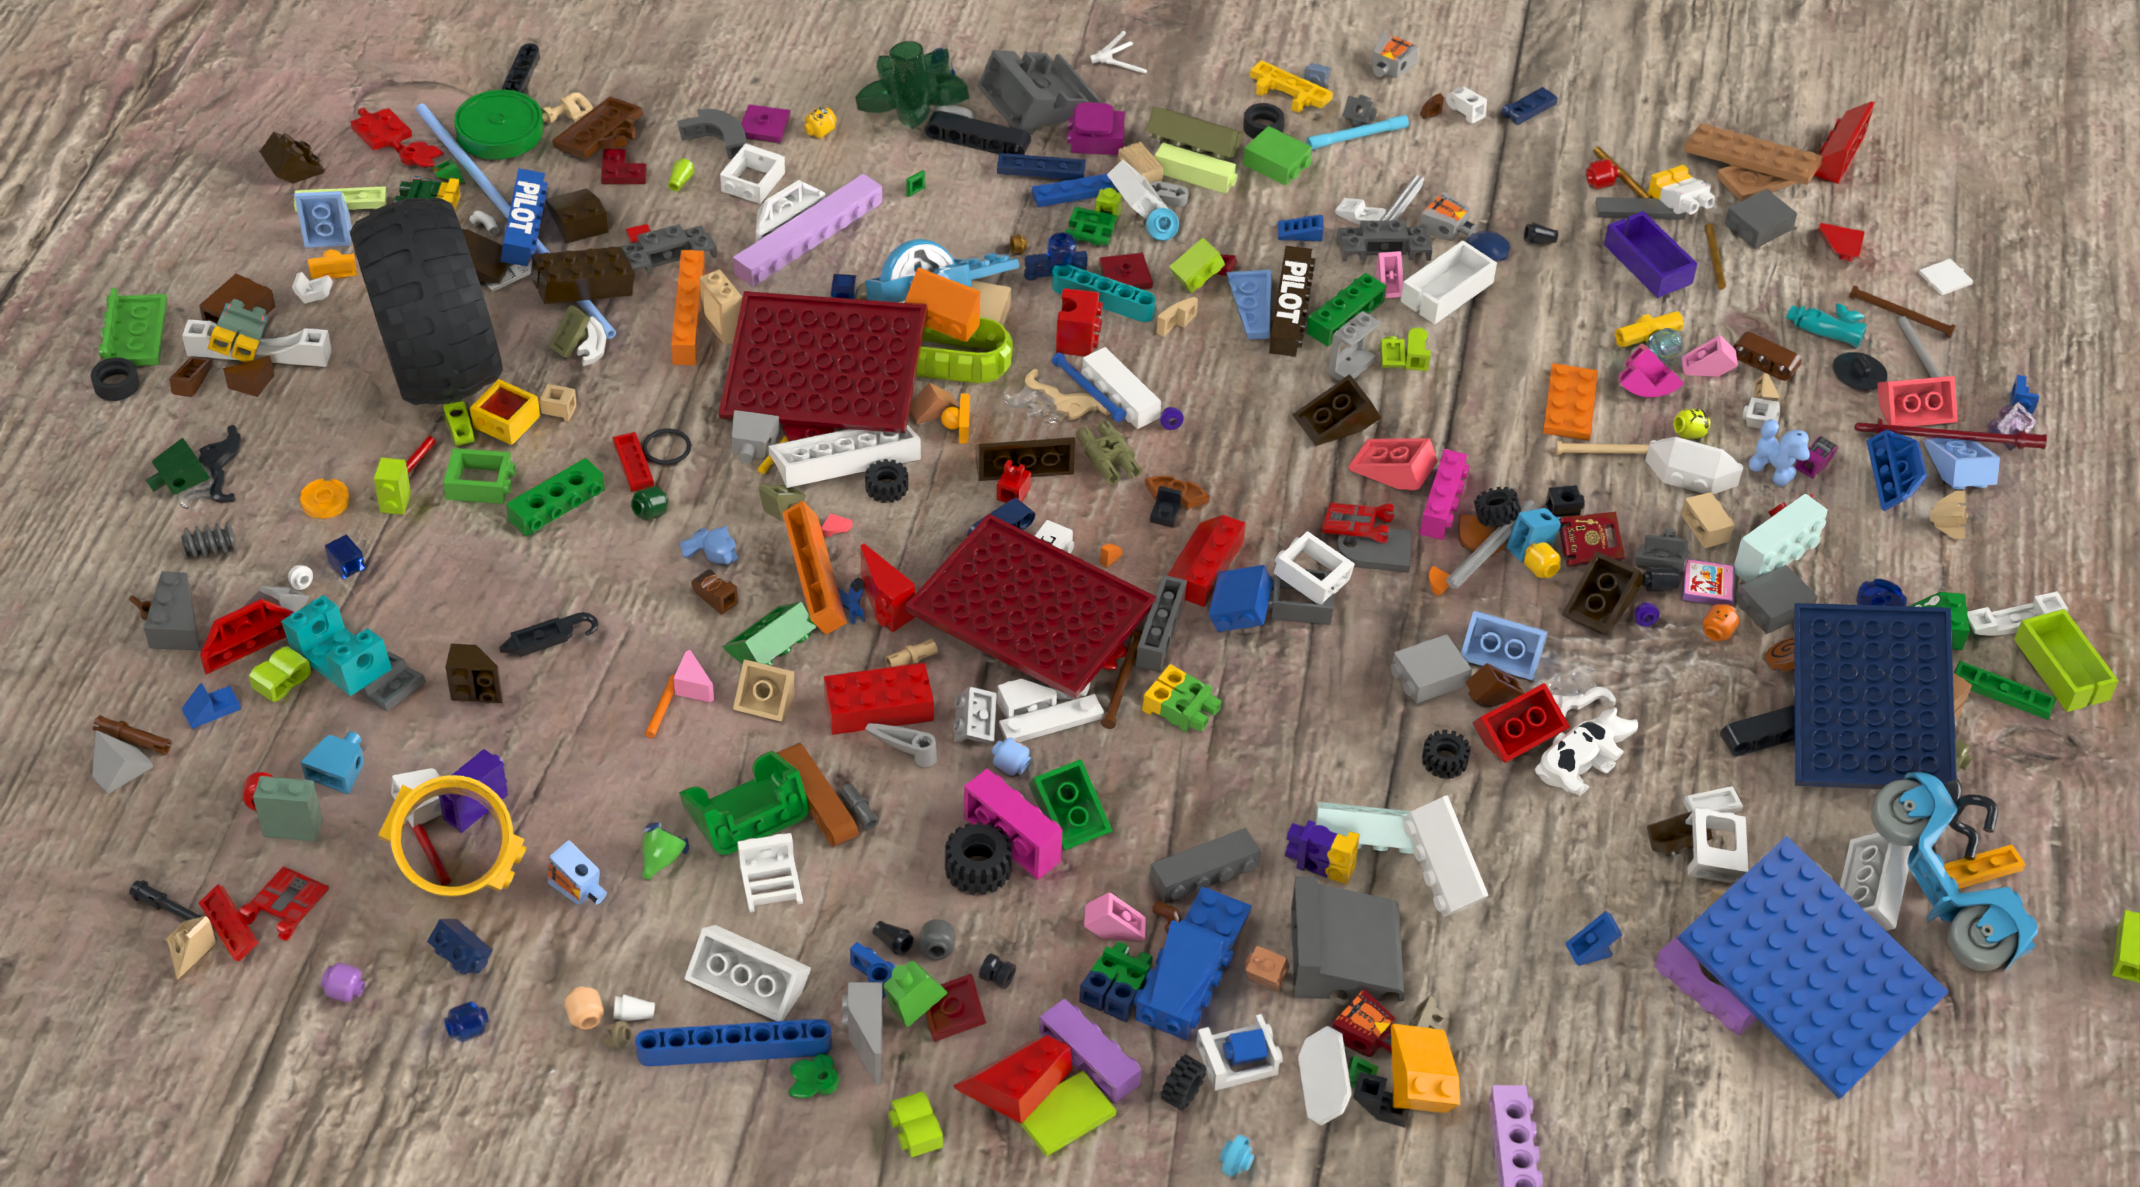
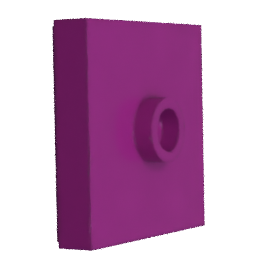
M748 104L741 123L746 138L781 143L791 111Z

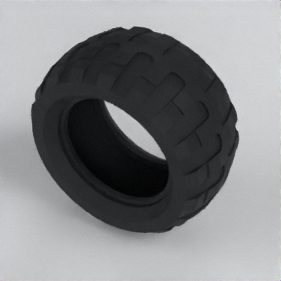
M439 197L430 199L408 198L382 206L369 213V216L357 220L349 232L402 400L413 405L429 403V405L445 404L469 397L482 390L484 386L496 382L503 371L501 356L478 276L452 204Z

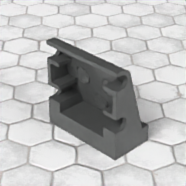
M992 50L977 85L1013 128L1026 131L1029 135H1033L1035 128L1068 121L1069 117H1073V108H1076L1080 103H1102L1061 54H1056L1053 61L1047 53L1025 52L1021 59L1015 51Z
M1295 876L1291 903L1294 998L1329 999L1332 991L1343 990L1346 992V1000H1354L1365 990L1377 1001H1382V996L1386 992L1398 993L1399 1001H1404L1405 991L1399 904L1392 899L1317 884V877Z

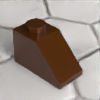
M1486 663L1465 682L1470 690L1468 694L1471 699L1477 704L1482 703L1488 707L1507 703L1524 694L1514 676L1489 663Z

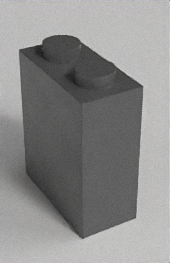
M1766 189L1729 207L1725 225L1756 249L1792 231L1798 213Z
M1784 565L1741 585L1736 603L1766 634H1769L1794 622L1795 603L1816 604L1818 596L1787 565Z

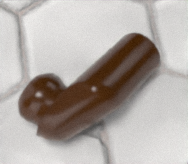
M1157 901L1153 905V913L1166 918L1168 923L1164 928L1168 935L1172 920L1179 923L1181 921L1179 912L1175 907L1161 901Z

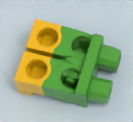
M1169 664L1159 676L1158 681L1156 680L1144 694L1142 711L1149 715L1155 712L1166 718L1173 725L1180 726V729L1184 732H1187L1190 727L1202 732L1209 722V716L1203 714V711L1215 716L1221 708L1222 701L1212 695L1213 687L1208 684L1204 685L1201 681Z

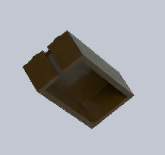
M612 246L608 248L533 254L530 277L536 289H538L543 303L553 304L632 296L635 273L621 246Z

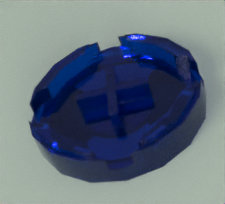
M1874 579L1873 582L1866 581L1859 587L1856 602L1857 605L1906 606L1907 598L1902 593V589L1895 583L1884 579Z

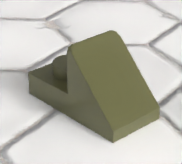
M760 484L759 486L764 511L780 521L784 518L782 512L787 510L788 506L805 501L806 498L805 494L793 487L786 488V485Z

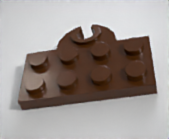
M609 96L553 139V146L556 149L584 159L590 157L600 148L616 149L628 145L626 137L630 140H634L636 137L634 122L643 115L642 107Z

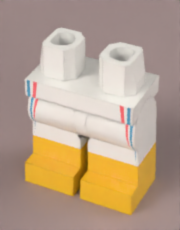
M1684 165L1651 175L1648 193L1655 199L1662 201L1667 207L1674 208L1673 212L1676 214L1687 212L1691 215L1696 213L1701 206L1706 209L1711 208L1714 205L1715 196L1710 193L1711 185L1688 174L1689 168Z

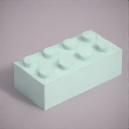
M1807 494L1802 495L1741 539L1734 563V573L1745 582H1749L1784 565L1788 566L1793 560H1799L1804 552L1810 548L1814 549L1819 544L1821 530L1826 524L1825 518L1828 510Z

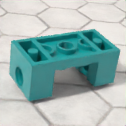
M325 595L313 600L281 621L290 648L309 660L311 667L349 696H352L392 670L383 639L369 628L358 633L356 636L348 631L344 626L338 605Z

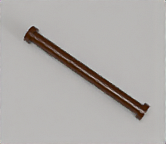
M1854 285L1850 292L1849 298L1851 299L1857 298L1902 317L1905 316L1910 320L1943 332L1949 338L1955 332L1956 325L1954 324L1950 326L1859 290L1858 286Z
M1134 629L1130 634L1131 641L1106 715L1101 719V725L1104 728L1113 729L1116 726L1117 720L1115 718L1137 655L1138 644L1143 633L1141 630Z

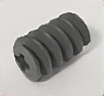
M228 521L225 522L224 529H221L220 525L215 523L214 531H211L208 524H206L204 532H201L199 527L195 526L194 533L191 534L188 527H186L184 534L181 535L185 560L188 559L189 552L192 553L194 558H198L200 550L205 557L209 555L210 549H212L215 555H218L220 547H222L225 554L229 552L230 546L236 552L233 528Z

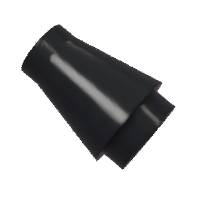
M1535 222L1527 224L1525 227L1524 241L1529 242V244L1556 243L1558 240V230Z
M878 921L873 928V935L878 937L894 954H906L913 945L914 937L908 929L887 924L883 921Z

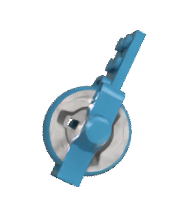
M913 239L900 244L888 255L883 264L880 277L865 280L868 300L905 303L918 268L971 287V280L1019 268V262L1017 258H1010L1008 254L997 256V253L984 254L982 259L952 258L943 246L934 241Z

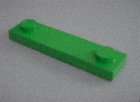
M1960 660L1954 671L1956 675L1972 685L1970 691L2046 720L2049 719L2057 697Z

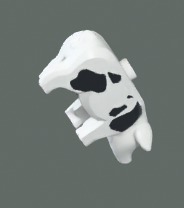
M1612 708L1603 711L1595 719L1581 722L1567 734L1561 732L1554 739L1553 745L1542 755L1540 764L1535 768L1536 774L1548 785L1561 787L1567 792L1569 791L1581 796L1588 790L1589 786L1583 783L1584 781L1579 775L1588 771L1592 766L1605 774L1610 772L1615 767V761L1624 752L1615 743L1623 741L1637 731V720L1621 718L1616 715L1617 709Z

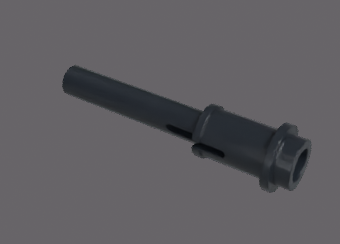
M137 880L130 888L129 894L133 900H141L157 910L163 908L184 920L203 917L169 900L167 894L148 886L147 881Z

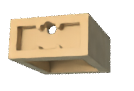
M719 269L699 277L702 318L720 341L727 345L734 341L742 296Z

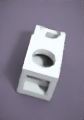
M1462 86L1446 95L1449 107L1466 115L1467 122L1473 124L1486 117L1487 99L1472 90Z

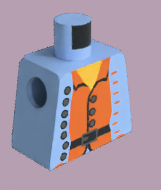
M568 840L549 857L548 884L578 905L588 898L595 904L603 901L607 891L599 886V869Z

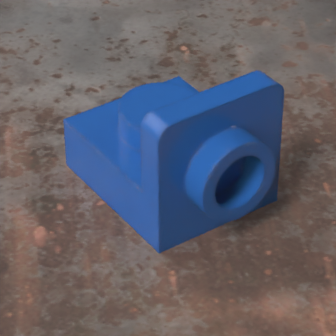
M2017 375L2011 389L2010 410L2033 414L2039 401V395L2029 393L2030 387L2026 386L2027 376Z

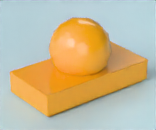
M329 249L320 258L308 259L311 280L327 275L331 279L358 276L354 253L341 255L339 251Z
M961 393L960 409L949 407L941 415L943 426L951 430L959 428V444H967L969 439L970 395Z

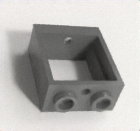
M1305 569L1320 581L1324 580L1332 572ZM1277 575L1271 576L1273 580L1271 591H1273V594H1270L1267 608L1272 609L1271 619L1331 625L1334 593L1323 602V605L1279 601L1280 588H1295Z

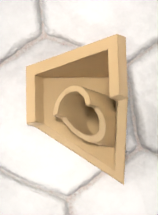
M206 916L183 921L165 938L169 945L176 979L178 980L216 944L210 920Z

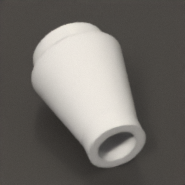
M625 994L622 997L615 996L613 1019H620V1021L653 1019L655 1002L644 1001Z

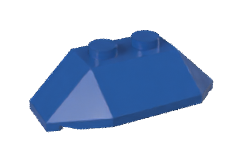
M1887 429L1866 440L1880 505L1883 511L1912 497L1927 477L1919 442Z

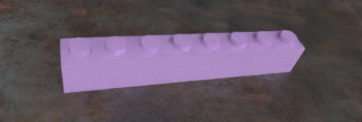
M865 174L860 175L734 256V274L752 287L764 281L767 277L798 259L801 255L847 227L873 208L878 207L882 203V185Z

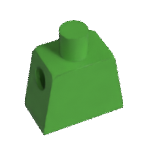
M914 960L905 966H896L892 971V977L883 986L890 1009L907 1028L947 994V991L935 978Z

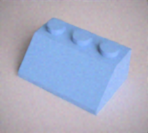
M1475 610L1472 613L1461 655L1467 662L1481 666L1489 663L1508 674L1533 680L1548 631Z

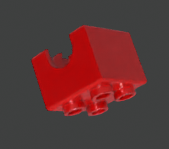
M1063 289L1061 296L1062 307L1057 317L1056 353L1060 352L1066 355L1085 357L1093 353V348L1098 349L1099 335H1096V332H1101L1102 319L1098 318V316L1102 315L1103 302H1099L1098 292Z

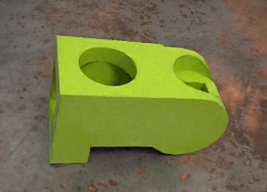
M1412 328L1409 330L1405 369L1428 371L1431 350H1426L1428 332L1423 328Z
M464 401L443 405L445 423L449 428L455 447L474 443L471 421ZM455 409L462 410V414L451 416L450 412Z

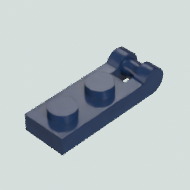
M1541 87L1512 104H1505L1501 109V114L1507 118L1510 117L1511 121L1516 125H1520L1556 105L1558 97L1544 87Z
M1075 251L1028 255L1025 257L1024 265L1026 268L1024 270V278L1033 281L1037 277L1052 276L1053 267L1057 264H1068L1087 271V252Z

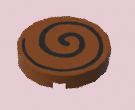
M1794 636L1781 640L1767 651L1765 660L1771 670L1776 671L1777 668H1780L1781 671H1790L1794 669Z

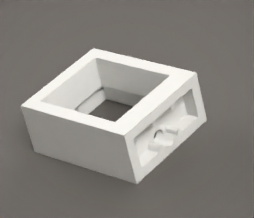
M745 143L720 174L721 191L761 204L785 174L784 156ZM747 167L767 173L759 184L739 178Z
M1124 160L1107 174L1130 207L1145 219L1155 209L1168 208L1147 179Z
M1307 531L1302 537H1296L1286 551L1282 550L1279 552L1275 559L1276 567L1274 574L1315 603L1323 605L1326 599L1333 593L1335 594L1350 580L1355 564ZM1304 551L1332 572L1324 580L1320 581L1294 563L1293 560Z

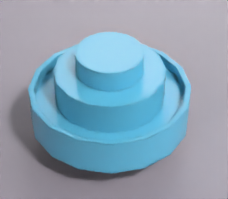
M1168 208L1155 209L1146 219V230L1155 240H1169L1175 236L1179 228L1178 217Z
M1239 1134L1234 1141H1227L1219 1158V1161L1223 1162L1221 1170L1223 1174L1233 1177L1236 1172L1240 1174L1243 1169L1248 1171L1254 1159V1155L1251 1154L1252 1148L1249 1146V1138Z

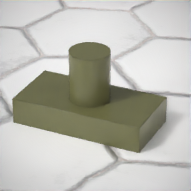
M569 306L548 346L563 357L570 358L578 341L585 342L588 339L586 326L591 318L577 307Z

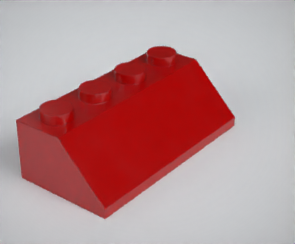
M1870 101L1847 110L1842 119H1837L1834 130L1830 131L1827 142H1824L1820 154H1817L1823 156V161L1814 176L1837 184L1840 183L1866 136L1875 102Z
M1220 515L1198 524L1167 575L1187 580L1186 601L1202 607L1206 606L1214 593L1218 573L1227 571L1244 543L1245 522L1226 515Z

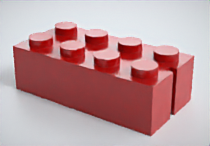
M925 663L824 676V697L832 735L865 731L868 723L902 726L934 721V699Z

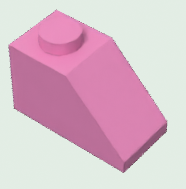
M1721 335L1681 356L1683 373L1686 375L1719 377L1738 366L1736 350Z
M1109 892L1085 904L1084 927L1102 939L1142 941L1145 939L1146 917Z

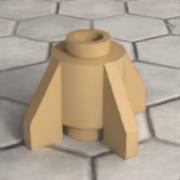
M1954 491L1936 502L1934 508H1930V522H1934L1937 529L1954 539H1965V527L1959 526L1966 524L1968 513H1966V506L1959 503H1966V491Z

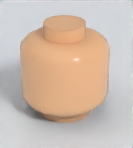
M577 987L572 990L564 1002L569 1021L577 1028L584 1030L594 1028L604 1016L605 1010L600 995L593 988Z

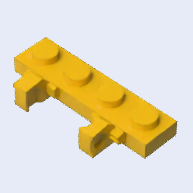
M1262 60L1250 69L1249 77L1257 80L1255 94L1263 97V94H1267L1269 89L1275 90V88L1294 97L1291 105V110L1294 112H1301L1305 105L1308 107L1312 105L1322 109L1332 100V91Z

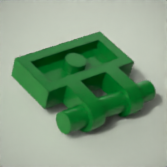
M1074 207L1069 219V227L1075 228V230L1066 228L1065 237L1072 238L1076 242L1081 240L1091 242L1095 246H1100V244L1108 246L1110 237L1103 235L1112 236L1117 224L1118 215Z

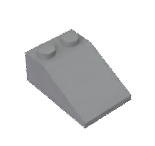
M848 982V994L842 995L843 1026H848L849 1039L874 1084L881 1085L882 982Z

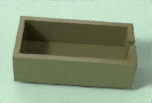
M1154 106L1146 132L1152 133L1151 138L1167 142L1171 139V144L1189 148L1191 145V150L1209 154L1211 151L1213 152V157L1223 160H1229L1230 157L1237 158L1244 132Z

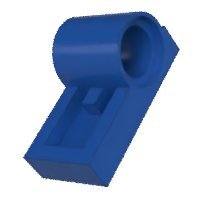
M856 942L850 948V965L866 975L867 982H882V998H885L884 983L892 977V971L896 966L889 961L886 962L881 959L871 948H865Z

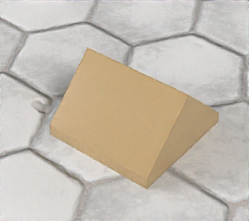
M744 659L733 710L782 722L795 696L794 671Z

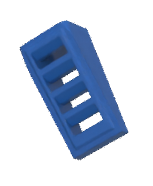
M1313 215L1277 222L1278 240L1322 241L1324 230L1323 215Z

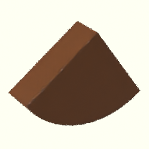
M1439 93L1431 97L1423 105L1420 116L1426 119L1442 114L1444 96Z

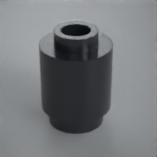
M1647 567L1645 572L1642 573V586L1648 592L1672 591L1679 587V572L1672 567Z

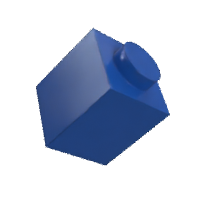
M1263 1028L1230 1034L1225 1039L1226 1043H1223L1225 1059L1230 1060L1231 1066L1264 1061L1268 1057Z

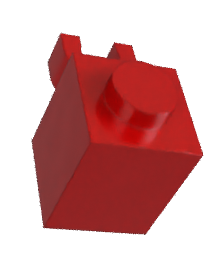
M1007 460L1004 465V473L997 482L998 501L1007 503L1014 498H1018L1021 502L1024 500L1031 484V472L1025 470V465L1020 464L1019 467L1012 466V461Z

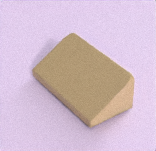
M1764 373L1755 381L1753 398L1771 401L1779 399L1769 374Z

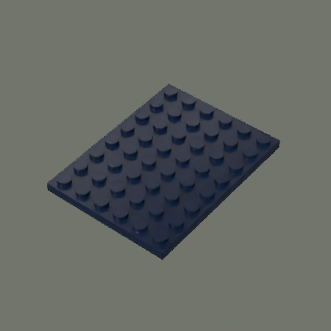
M1794 604L1795 786L1882 789L1893 781L1903 780L1904 776L1910 772L1931 774L1943 784L1957 779L1951 608Z

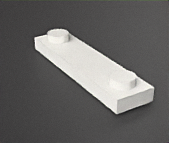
M1095 694L1000 720L999 728L1005 740L1011 737L1018 742L1100 720L1104 716V711Z

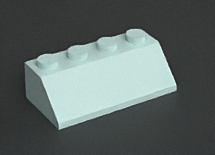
M1316 802V825L1325 826L1331 832L1348 836L1350 831L1360 834L1358 848H1362V844L1373 845L1372 849L1379 851H1388V847L1399 848L1401 853L1414 854V845L1411 837L1407 836L1403 827V818L1411 811Z

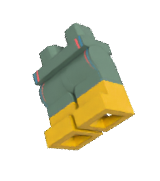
M233 299L230 304L226 303L219 321L211 334L207 349L229 356L237 337L231 358L243 362L254 360L268 318L265 317L266 310L259 307L253 308L252 312L243 309L245 304L236 299ZM221 340L228 343V346L220 347L215 341ZM243 348L251 351V354L243 355L239 352L238 349Z

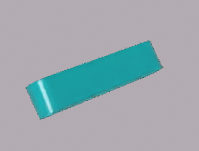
M1057 264L1053 267L1052 289L1054 292L1061 295L1063 289L1098 292L1099 302H1103V309L1140 322H1149L1154 319L1156 303L1154 294L1068 264Z

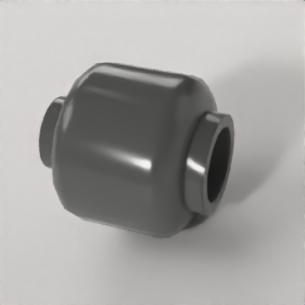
M935 919L926 922L921 927L919 947L923 955L932 960H941L953 953L955 931L950 923L945 920Z

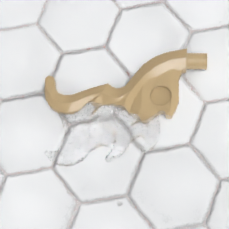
M1033 369L1028 373L1025 378V387L1018 395L1010 396L1006 392L1004 393V400L1008 405L1016 408L1025 407L1032 409L1027 411V416H1050L1045 418V423L1048 424L1059 423L1065 416H1068L1069 420H1075L1090 410H1099L1106 416L1110 414L1090 394H1060L1058 388L1035 381L1034 378L1038 376L1037 369Z

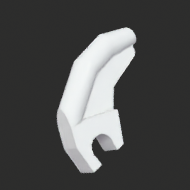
M590 317L591 319L586 326L588 339L577 349L578 356L582 354L587 355V357L582 359L581 363L583 366L595 363L604 355L607 337L602 324L594 317Z

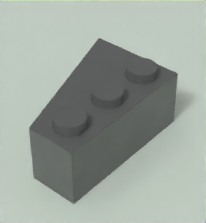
M161 571L144 626L149 648L200 651L192 591L187 573Z

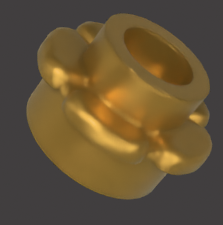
M1017 233L1015 236L1010 237V250L1012 254L1019 253V255H1022L1023 251L1027 249V241L1025 237Z

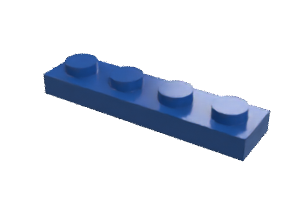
M1108 173L1033 186L1031 194L1037 207L1094 198L1098 196L1100 189L1113 188L1116 190V193L1120 192L1108 177Z

